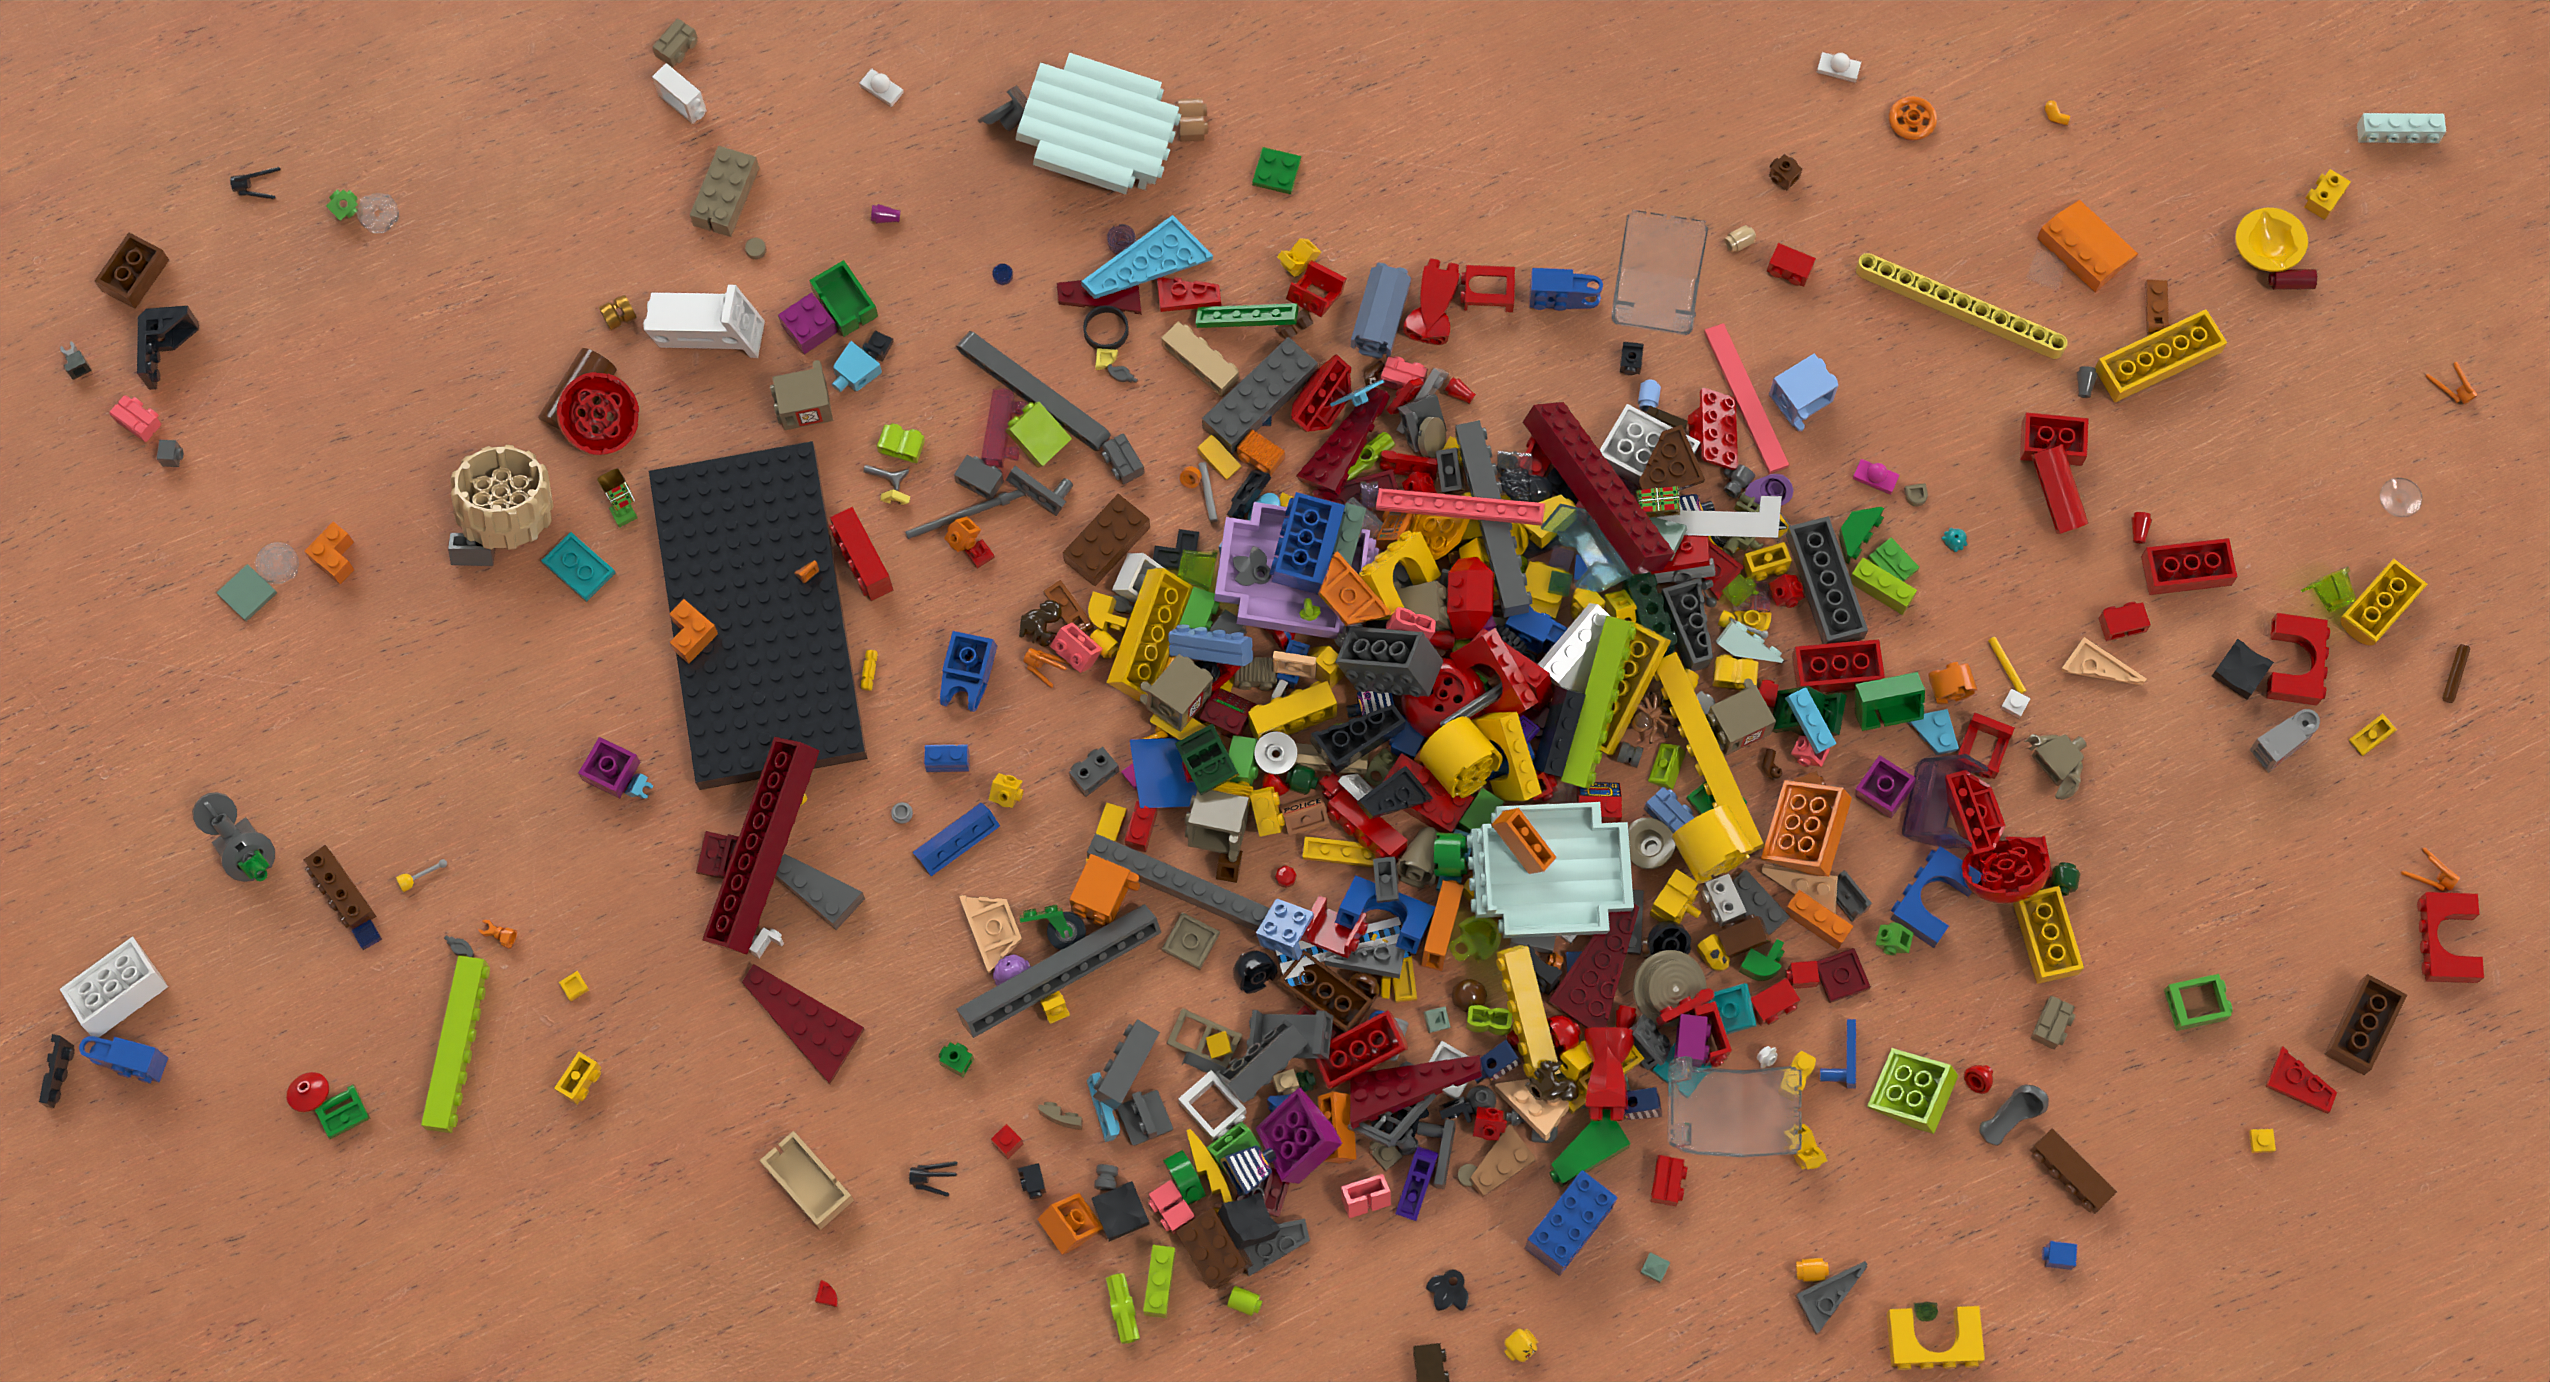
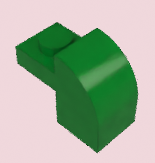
M1776 939L1767 957L1751 948L1739 972L1756 981H1766L1773 978L1782 966L1777 962L1781 960L1785 952L1782 950L1784 942Z
M1183 1150L1163 1160L1187 1205L1206 1196L1200 1179Z

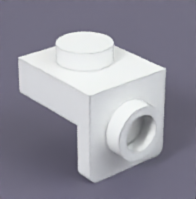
M763 927L759 935L753 937L749 950L752 955L760 959L771 941L781 947L783 946L782 935L772 928L769 931Z

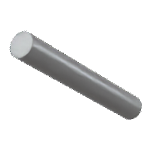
M1202 462L1198 466L1202 474L1201 481L1209 521L1216 522L1218 519L1207 464Z

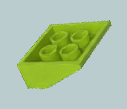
M1892 1048L1867 1107L1910 1127L1934 1134L1959 1075L1950 1064Z

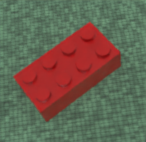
M853 506L831 516L832 525L829 527L836 544H839L845 561H848L852 575L857 579L864 597L868 595L870 600L873 601L893 591L890 576Z
M2229 538L2146 547L2141 555L2149 595L2232 586L2238 577Z
M1879 639L1795 646L1792 653L1796 688L1809 686L1821 693L1855 690L1856 684L1885 678Z
M1401 753L1383 782L1404 766H1407L1433 799L1431 802L1410 807L1403 811L1427 826L1433 827L1439 833H1454L1455 829L1459 827L1460 820L1474 801V797L1469 795L1461 798L1458 795L1453 798L1427 768Z

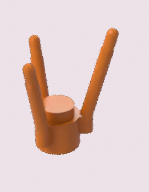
M2454 362V368L2463 385L2456 389L2457 395L2431 375L2426 374V378L2450 395L2456 403L2462 401L2465 405L2478 396L2469 384L2458 362Z
M1033 648L1026 652L1023 660L1028 665L1027 669L1037 675L1050 688H1053L1054 685L1036 668H1041L1046 663L1065 671V666L1054 661L1069 664L1064 658Z
M2425 847L2422 850L2428 855V860L2441 870L2436 878L2439 882L2437 883L2421 876L2401 871L2402 875L2434 886L2441 891L2445 888L2449 891L2452 890L2460 879L2457 874L2448 869Z

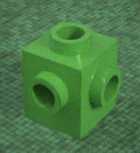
M337 189L329 197L331 201L326 205L341 221L346 216L348 218L352 217L358 211L356 208L358 205L356 200L358 198L350 190L346 192L343 189L340 192ZM342 200L348 203L344 208L339 205Z
M1891 922L1890 925H1880L1875 945L1883 949V953L1888 955L1909 953L1914 933L1899 923Z

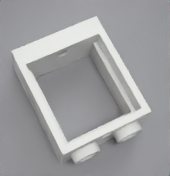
M667 63L652 76L658 95L693 124L704 116L707 110L701 92Z
M1212 1070L1178 1099L1181 1107L1213 1142L1227 1133L1228 1129L1234 1124L1237 1125L1246 1118L1244 1116L1246 1108ZM1213 1085L1237 1109L1214 1130L1191 1105Z

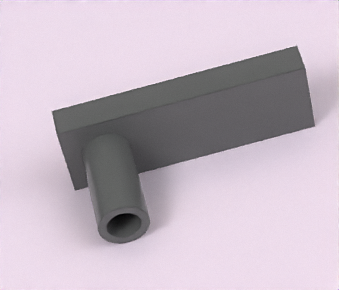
M1017 466L1013 467L1006 479L1007 482L1055 516L1059 514L1066 501L1064 498L1073 487V483L1064 478L1054 492H1052Z
M1445 1119V1125L1419 1122L1417 1135L1442 1138L1434 1184L1436 1188L1444 1190L1456 1129L1455 1121Z

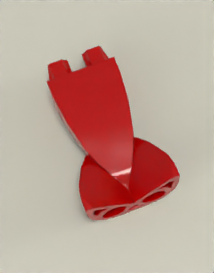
M1430 258L1427 266L1424 265L1420 307L1407 316L1403 331L1412 340L1432 345H1443L1449 339L1450 322L1445 312L1458 288L1460 278L1459 265L1448 263L1447 270L1439 269V260Z
M1592 1027L1584 1030L1588 1054L1594 1063L1586 1093V1107L1589 1109L1591 1121H1603V1110H1611V1121H1623L1625 1110H1628V1097L1621 1063L1628 1057L1634 1045L1635 1036L1632 1033V1029Z

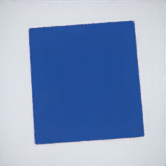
M1177 738L1130 740L1140 808H1144V806L1148 808L1189 807L1192 795L1196 796L1198 789L1195 783L1186 782L1182 766L1183 760L1175 745L1176 742L1180 741Z

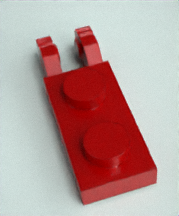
M1383 450L1381 453L1382 461H1380L1379 468L1384 471L1392 469L1395 474L1406 476L1413 472L1429 474L1432 480L1436 479L1437 459L1397 454L1392 450Z
M1705 988L1699 991L1694 999H1691L1689 996L1679 1001L1680 1005L1675 1008L1668 1006L1659 1011L1661 1015L1656 1018L1658 1025L1663 1026L1679 1018L1681 1014L1691 1012L1694 1007L1710 1002L1714 997L1713 989Z

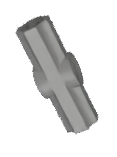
M1710 558V566L1650 574L1652 584L1672 581L1676 584H1681L1696 578L1715 576L1714 559Z

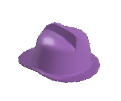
M1770 474L1750 483L1746 488L1745 495L1750 498L1755 497L1754 502L1760 504L1761 496H1782V506L1790 501L1794 490L1792 483L1784 475Z

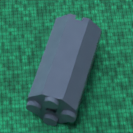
M1377 263L1376 267L1371 268L1351 338V348L1355 349V346L1358 347L1360 354L1377 359L1382 358L1383 354H1386V357L1391 356L1411 284V277L1407 275L1408 270L1401 267H1389L1384 263Z

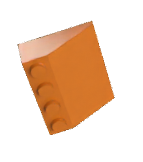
M2081 200L2056 214L2041 227L2037 239L2095 293L2138 256V253Z
M1784 780L1761 859L1807 874L1829 877L1852 797L1841 787Z

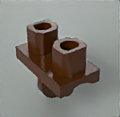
M1303 309L1298 312L1297 321L1303 330L1313 324L1309 311ZM1278 325L1274 328L1277 333L1281 332L1286 339L1298 334L1293 325Z

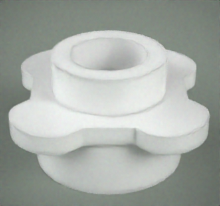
M1767 1046L1758 1053L1757 1060L1761 1063V1068L1769 1067L1777 1060L1778 1054L1775 1047L1771 1049Z

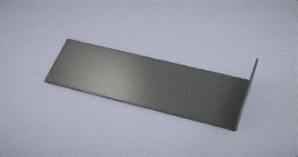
M1190 1051L1186 1053L1182 1065L1186 1063L1206 1073L1212 1070L1215 1074L1219 1070L1224 1072L1228 1069Z

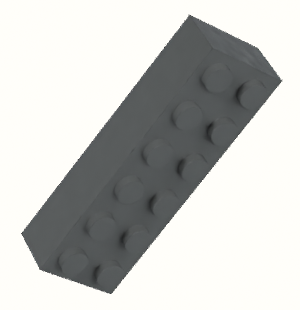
M1288 337L1202 418V428L1208 434L1213 435L1229 453L1233 454L1251 429L1257 431L1306 385L1310 377L1318 369V362Z
M1829 516L1789 526L1786 538L1822 644L1854 642L1865 639L1868 628Z

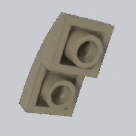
M1045 1102L1044 1105L1038 1106L1039 1113L1051 1122L1067 1128L1082 1130L1083 1121L1082 1117H1078V1114L1065 1113L1064 1116L1062 1115L1061 1106H1057V1103Z

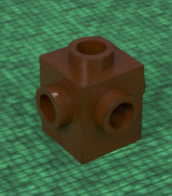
M1783 154L1780 159L1775 158L1770 164L1769 177L1773 183L1780 185L1788 191L1801 177L1803 168L1798 165L1795 159Z

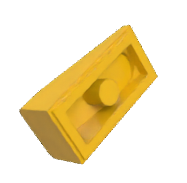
M1210 435L1197 448L1198 454L1226 480L1241 468L1236 459L1213 435Z
M2382 713L2351 737L2349 741L2364 756L2394 734L2397 729Z

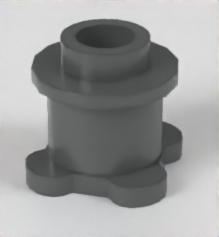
M1411 1127L1393 1145V1147L1398 1146V1151L1401 1155H1411L1418 1147V1140L1411 1136L1413 1133Z

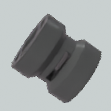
M1623 741L1617 762H1627L1632 767L1637 768L1644 748L1639 746L1632 747L1630 743Z
M1097 1165L1096 1173L1099 1176L1095 1180L1094 1188L1103 1191L1116 1189L1117 1183L1113 1177L1118 1175L1119 1168L1112 1165Z

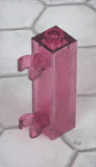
M1005 388L993 389L981 456L984 464L1001 468L1004 467L1005 458L1019 461V448L1007 447L1009 435L1005 430L1009 427L1007 423L1012 419V414L1022 415L1024 413L1022 409L1027 405V402H1015L1014 392Z

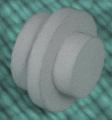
M901 802L894 805L891 815L895 822L904 824L911 820L913 811L909 804Z

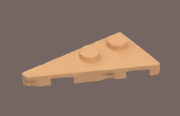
M2085 637L2060 670L2064 673L2143 685L2146 681L2145 677Z
M1764 864L1762 867V873L1794 894L1800 890L1836 914L1837 876L1812 875L1790 868Z

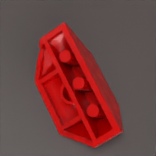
M1337 354L1313 373L1292 404L1291 419L1305 432L1329 429L1348 402L1347 400L1332 407L1330 405L1351 393V367Z
M1478 557L1458 559L1448 572L1447 614L1456 640L1473 639L1493 614L1494 572Z
M1967 770L1946 775L1948 805L1962 843L1973 856L1993 851L2006 825L1992 787Z

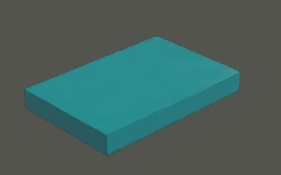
M572 532L541 560L548 569L586 602L616 574L611 566Z

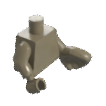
M2032 734L2025 742L2031 743L2030 751L2035 749L2032 757L2057 786L2060 785L2055 798L2063 800L2072 797L2077 792L2079 783H2081L2080 775L2083 769L2081 761L2084 756L2080 751L2087 746L2085 740L2081 736H2078L2073 741L2067 735L2059 737L2058 735L2037 736Z

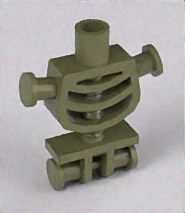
M1743 491L1734 510L1738 512H1760V504L1754 502L1755 497L1750 498ZM1720 536L1727 541L1722 550L1731 556L1734 555L1738 547L1744 551L1751 547L1756 551L1764 546L1763 543L1759 544L1755 541L1756 537Z

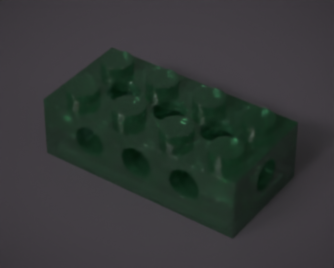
M1651 572L1634 575L1632 573L1625 574L1622 590H1625L1636 604V623L1671 640L1663 658L1672 654L1677 643V636L1675 631L1670 629V616L1668 612H1664L1662 606L1664 605V599L1662 594L1657 592L1656 586L1658 584L1655 574H1651Z

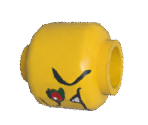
M1518 1328L1505 1339L1507 1349L1504 1352L1512 1361L1517 1359L1519 1362H1525L1537 1351L1536 1344L1538 1341L1528 1329Z

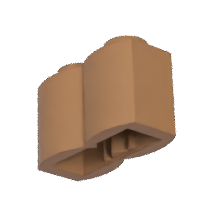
M1202 98L1178 99L1179 114H1181L1179 121L1180 142L1204 141V135L1208 134V122H1204L1203 116H1207V104H1203Z

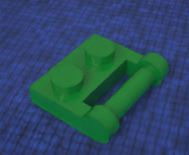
M354 1084L347 1087L346 1091L324 1101L321 1106L315 1109L329 1139L370 1119ZM352 1097V1102L326 1115V1110Z

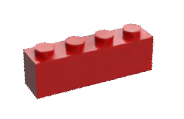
M1345 788L1328 802V817L1333 822L1340 824L1348 835L1354 836L1363 848H1368L1376 859L1395 857L1396 860L1407 849L1408 840L1381 817L1370 819L1357 804L1358 800Z

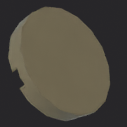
M1427 417L1420 426L1419 431L1422 432L1421 436H1418V446L1424 457L1437 458L1436 451L1443 450L1445 445V426L1439 417Z

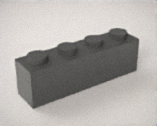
M1138 1019L1133 1025L1129 1024L1123 1033L1126 1038L1123 1043L1119 1041L1113 1051L1116 1054L1113 1060L1109 1059L1103 1069L1106 1072L1104 1078L1099 1077L1094 1086L1096 1092L1093 1097L1116 1110L1124 1100L1160 1032Z

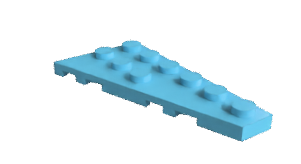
M1172 215L1082 280L1081 286L1096 299L1213 260V255Z

